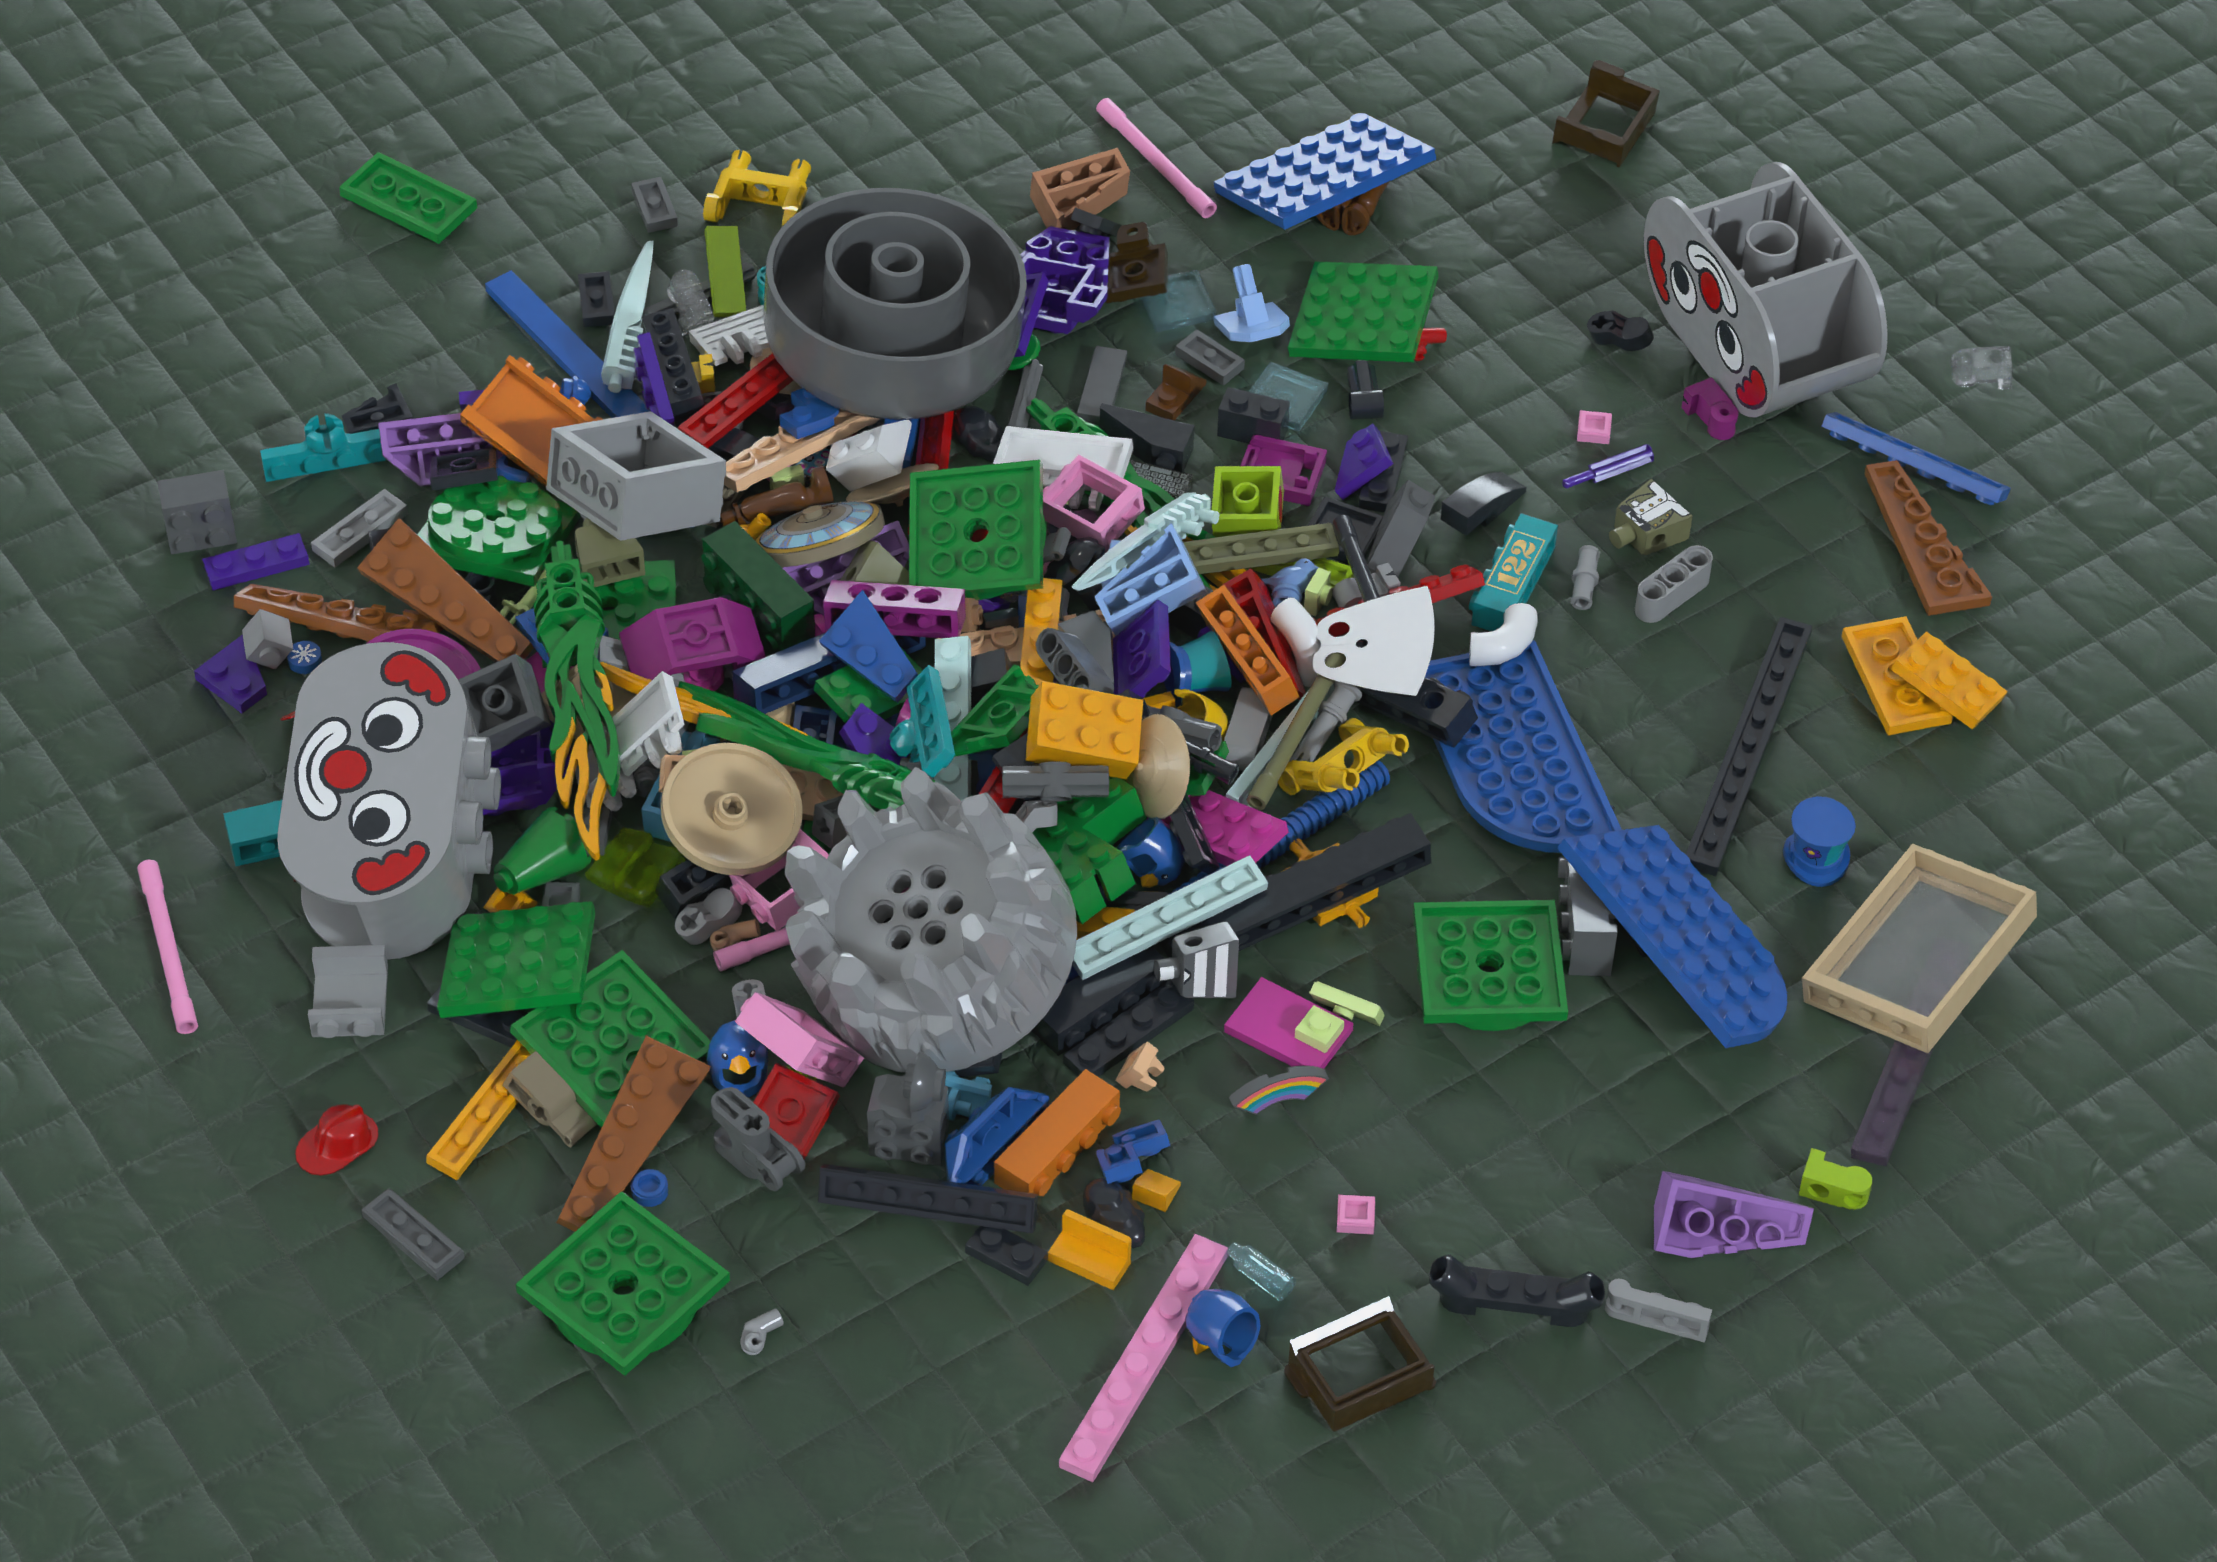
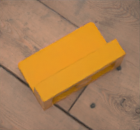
M1066 1209L1062 1215V1231L1048 1251V1261L1114 1290L1131 1264L1132 1239L1127 1235Z

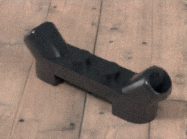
M1447 1254L1437 1258L1432 1263L1429 1272V1284L1440 1293V1302L1443 1307L1450 1312L1475 1315L1476 1307L1551 1316L1550 1325L1577 1327L1587 1320L1589 1311L1603 1305L1605 1297L1603 1281L1593 1272L1589 1271L1568 1279L1465 1266L1451 1254Z

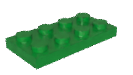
M377 152L339 187L341 197L438 244L477 209V200L380 152Z

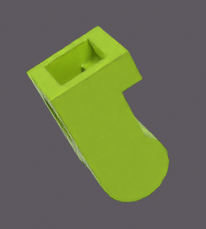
M1811 1148L1802 1176L1799 1196L1847 1209L1856 1210L1864 1207L1869 1200L1872 1187L1871 1174L1859 1166L1845 1167L1825 1161L1826 1152Z

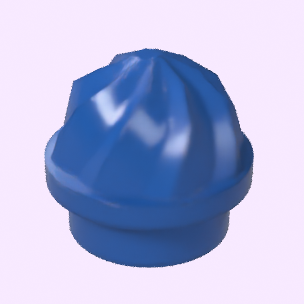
M572 376L571 379L563 378L560 393L567 399H570L572 396L585 405L591 397L590 387L587 382L578 379L577 376Z

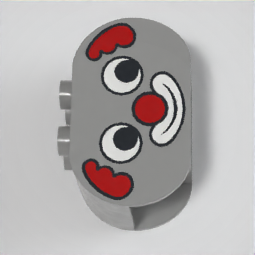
M1781 162L1765 164L1755 174L1750 190L1691 209L1680 199L1673 196L1660 198L1652 204L1645 222L1644 252L1656 300L1667 322L1708 376L1712 377L1731 399L1739 413L1747 417H1759L1871 379L1880 371L1887 350V320L1876 278L1864 257L1789 166Z
M393 642L358 645L329 657L311 672L303 683L297 699L277 842L280 857L289 874L302 888V907L313 930L331 946L385 945L387 960L411 956L435 945L452 931V926L464 915L471 899L474 874H489L492 865L493 839L491 832L482 831L483 809L497 810L500 801L501 776L499 768L490 767V738L478 737L463 689L454 673L440 659L423 649Z

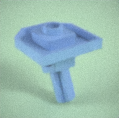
M1249 264L1234 267L1232 271L1239 298L1235 299L1236 311L1213 316L1214 325L1230 341L1254 342L1281 335L1290 326L1289 317L1273 302L1264 303L1262 292L1257 293L1252 269Z

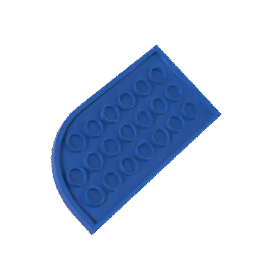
M1535 640L1519 656L1498 665L1469 666V653L1430 661L1425 678H1435L1451 690H1461L1468 694L1473 700V707L1478 716L1476 722L1455 748L1434 739V742L1461 803L1481 826L1512 844L1536 851L1561 853L1557 848L1564 838L1622 830Z
M1659 825L1568 837L1562 840L1557 849L1725 1048L1758 1042L1774 1031L1787 1008L1786 986L1774 962V956L1761 945L1753 935L1752 930L1743 924L1732 911L1731 906L1712 888L1710 881L1702 876L1693 866L1689 857L1675 845L1667 831Z

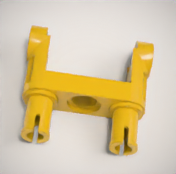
M740 150L734 151L729 166L723 169L714 192L708 193L703 209L705 221L718 222L719 219H723L730 199L782 206V210H784L782 226L801 211L808 190L806 180L811 172V165L807 161L803 160L801 167L798 169L800 159L794 160L789 175L784 176L747 170L751 163L750 154L743 150L740 159H738ZM755 184L765 185L769 191H761L755 187Z
M1350 718L1339 727L1342 743L1314 762L1299 760L1288 762L1278 780V784L1289 795H1295L1302 789L1333 792L1340 788L1352 791L1353 787H1358L1360 781L1359 773L1386 754L1402 756V753L1405 754L1409 748L1408 739L1403 734H1389L1384 728L1365 726L1360 720ZM1348 750H1351L1354 756V761L1350 768H1347L1344 764V756Z

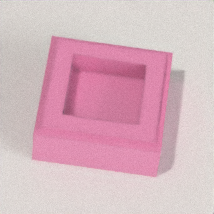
M1580 410L1577 441L1609 444L1612 413Z
M1338 1195L1337 1232L1374 1234L1375 1197Z

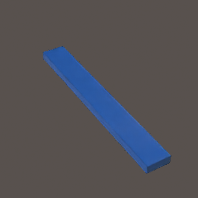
M512 270L485 283L486 292L571 378L572 376H577L578 379L587 382L590 387L591 398L611 418L650 412V410H646L644 402L631 389L621 388V391L618 393H613L608 389V385L603 383L601 376L604 362Z

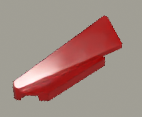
M1249 569L1222 585L1226 586L1289 674L1300 698L1298 699L1301 700L1306 691L1286 638L1271 622V615L1275 607L1269 590L1261 578L1252 569Z

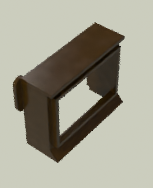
M1596 60L1593 62L1590 70L1588 86L1566 118L1562 116L1557 117L1552 144L1562 141L1617 163V167H1620L1654 116L1660 90L1624 77L1625 71L1604 61ZM1598 96L1638 111L1623 137L1580 124Z
M1389 1296L1290 1340L1289 1361L1284 1369L1286 1377L1298 1395L1302 1398L1310 1397L1333 1432L1425 1390H1432L1436 1385V1380L1433 1377L1435 1366L1429 1363L1393 1310ZM1380 1323L1407 1362V1366L1340 1397H1336L1309 1355Z

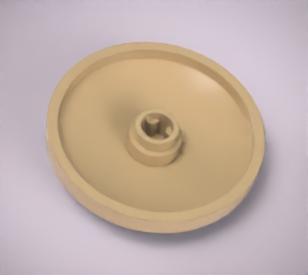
M717 743L692 751L672 769L666 780L661 797V818L665 831L673 845L694 864L719 874L747 875L771 867L791 849L802 823V800L799 789L790 773L772 756L743 744Z

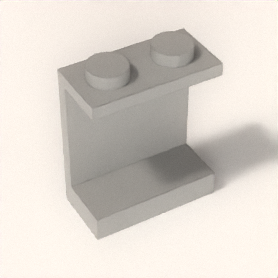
M385 945L313 947L314 999L313 1009L308 1010L312 1037L332 1038L335 1036L368 1037L371 1035H384L388 978Z

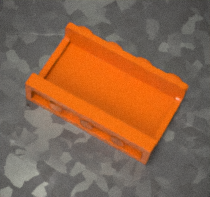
M509 355L505 366L472 406L468 404L460 414L461 422L524 471L529 472L533 478L546 487L551 429L603 419L598 416L595 419L585 412L586 407L579 400L572 396L570 399H567L559 392L560 387L548 377L541 379L533 373L535 369L528 361L522 357L516 360L513 356Z

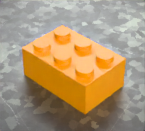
M1042 681L1031 696L1025 761L1040 764L1044 762H1068L1071 766L1103 765L1108 766L1110 777L1127 779L1138 765L1143 700Z

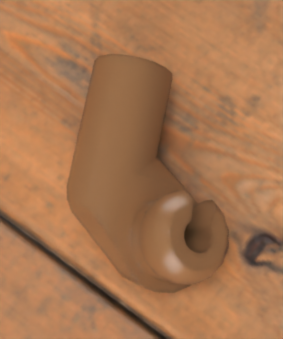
M757 919L722 926L719 930L714 931L710 937L712 949L717 951L739 943L742 940L760 936L759 922Z

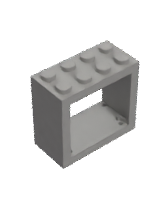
M653 412L551 429L546 490L618 540H627L720 522L726 460Z

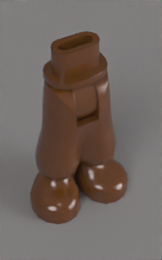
M1389 182L1316 215V217L1328 229L1336 231L1342 224L1343 231L1347 235L1360 234L1368 227L1370 217L1373 215L1379 198Z
M823 465L815 467L811 473L810 487L805 488L800 482H791L781 487L749 496L740 505L732 503L731 510L720 514L722 526L725 527L734 521L739 525L750 524L759 513H763L769 519L777 516L793 515L811 506L834 503L826 471Z

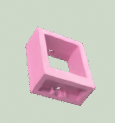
M1078 455L1070 464L1065 465L1057 479L1050 486L1043 489V515L1045 521L1058 528L1066 527L1071 532V535L1078 539L1086 537L1097 539L1098 544L1105 547V552L1109 549L1111 540H1117L1145 509L1142 489L1081 455ZM1083 484L1115 500L1094 524L1063 508Z
M799 829L792 847L798 845L811 847L827 859L829 854ZM787 854L765 870L747 875H729L733 885L730 887V891L734 894L737 901L741 905L746 903L750 906L752 913L762 924L767 922L776 931L784 927L791 916L798 913L797 910L800 907L794 898L795 893L791 888L770 903L755 888L785 867Z

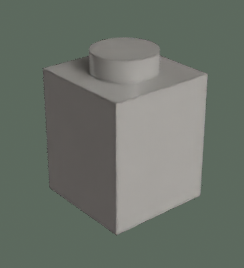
M259 609L242 629L246 660L276 669L293 650L288 618Z

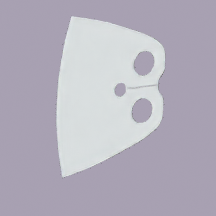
M1428 586L1386 595L1340 610L1325 617L1318 623L1316 637L1321 642V648L1313 657V670L1316 673L1338 682L1404 695H1417L1430 663L1434 643V612ZM1336 622H1345L1350 627L1349 632L1342 637L1331 636L1328 629ZM1364 639L1368 641V644L1365 647L1359 648L1356 646V642ZM1338 652L1346 656L1345 663L1340 667L1330 668L1325 664V658L1332 653Z

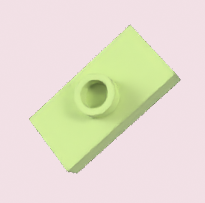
M1318 981L1314 982L1310 994L1314 1001L1334 1008L1332 1013L1349 1021H1352L1353 1017H1357L1374 1025H1381L1385 1015L1379 1005Z

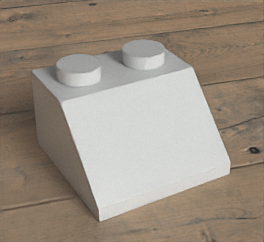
M907 419L881 425L833 443L829 452L826 470L849 491L900 474L912 423Z

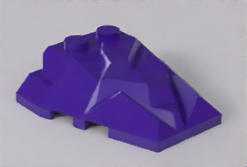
M1050 226L1025 243L1026 250L1020 254L1025 266L1026 275L1043 273L1049 280L1034 328L1048 330L1052 333L1068 334L1078 322L1084 323L1097 315L1108 295L1109 237Z

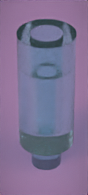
M1234 1242L1228 1248L1227 1254L1234 1259L1233 1266L1279 1301L1284 1300L1294 1289L1296 1279L1251 1245H1246L1243 1248Z

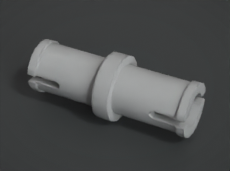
M1585 545L1579 549L1577 568L1572 574L1574 589L1571 604L1579 610H1586L1592 606L1593 589L1598 584L1599 579L1597 565L1600 551L1591 545Z

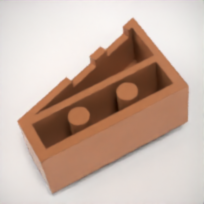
M1111 149L1033 172L1030 198L1047 228L1052 226L1074 230L1081 224L1071 219L1075 207L1096 215L1125 196L1128 191L1130 169L1119 149Z

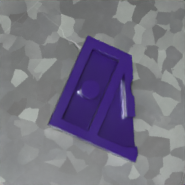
M1373 423L1365 429L1357 431L1346 442L1335 485V492L1342 500L1393 464L1383 437Z
M243 634L194 670L195 679L241 714L267 695L266 686L257 663L246 660Z
M863 703L857 706L839 731L846 746L852 751L866 755L874 753L882 759L893 761L897 765H900L901 758L908 757V755L906 757L899 756L890 745L889 737L894 727Z

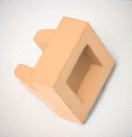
M1146 1042L1129 1054L1115 1081L1126 1089L1132 1085L1146 1092L1156 1086L1157 1082L1150 1078L1148 1072L1157 1077L1165 1069L1162 1063L1155 1057L1158 1049L1149 1042Z

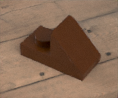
M1164 364L1162 383L1146 400L1145 410L1159 417L1175 421L1206 385V379L1182 368Z

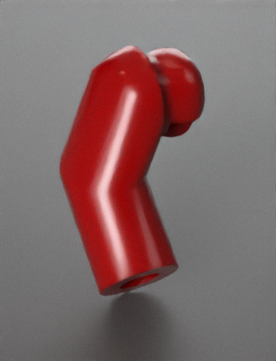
M1423 328L1414 361H1421L1425 358L1423 354L1427 353L1425 347L1428 344L1444 343L1446 341L1447 333L1444 328Z

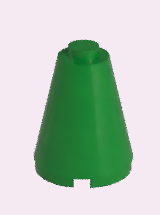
M549 807L534 820L494 866L493 879L501 891L515 895L581 871L591 863L592 857H587L586 848L580 838L576 820L570 814L566 813L562 816L555 812L559 808Z

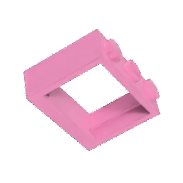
M757 992L743 1003L740 1010L742 1012L735 1020L739 1026L796 1071L841 1087L846 1086L864 1059L863 1056L804 1010Z

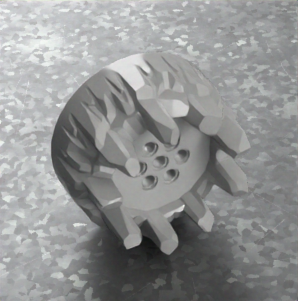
M915 767L901 783V794L904 804L896 809L890 806L876 812L856 790H845L838 805V815L847 836L832 848L827 859L811 847L798 845L787 851L785 876L795 893L794 898L800 908L797 910V914L787 920L786 931L791 950L796 958L791 963V966L834 1035L863 1056L865 1060L893 1071L906 1073L907 1065L909 1063L915 1064L920 1051L929 1056L938 1068L946 1069V1072L968 1068L973 1064L1005 1051L1027 1035L1047 1014L1060 995L1071 970L1076 951V912L1070 890L1060 871L1030 829L1015 814L1003 813L988 793L966 797L960 801L946 786L933 782L926 772ZM944 883L941 887L936 888L937 885ZM910 887L906 892L901 893L904 889ZM961 908L959 912L952 914L956 909ZM926 913L924 917L918 919L921 914ZM891 918L890 921L884 923L886 919ZM944 938L942 942L935 944L939 939ZM909 943L905 948L900 949L904 944Z

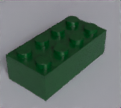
M736 521L702 538L703 554L701 558L704 564L705 576L703 577V582L709 593L716 594L718 597L730 595L733 602L751 608L760 640L768 653L775 654L815 637L814 599Z

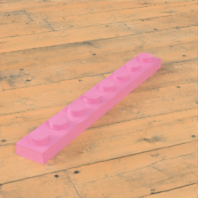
M1197 1234L1193 1236L1059 1458V1468L1094 1482L1186 1328L1185 1317L1192 1298L1200 1293V1291L1209 1289L1228 1257V1247Z

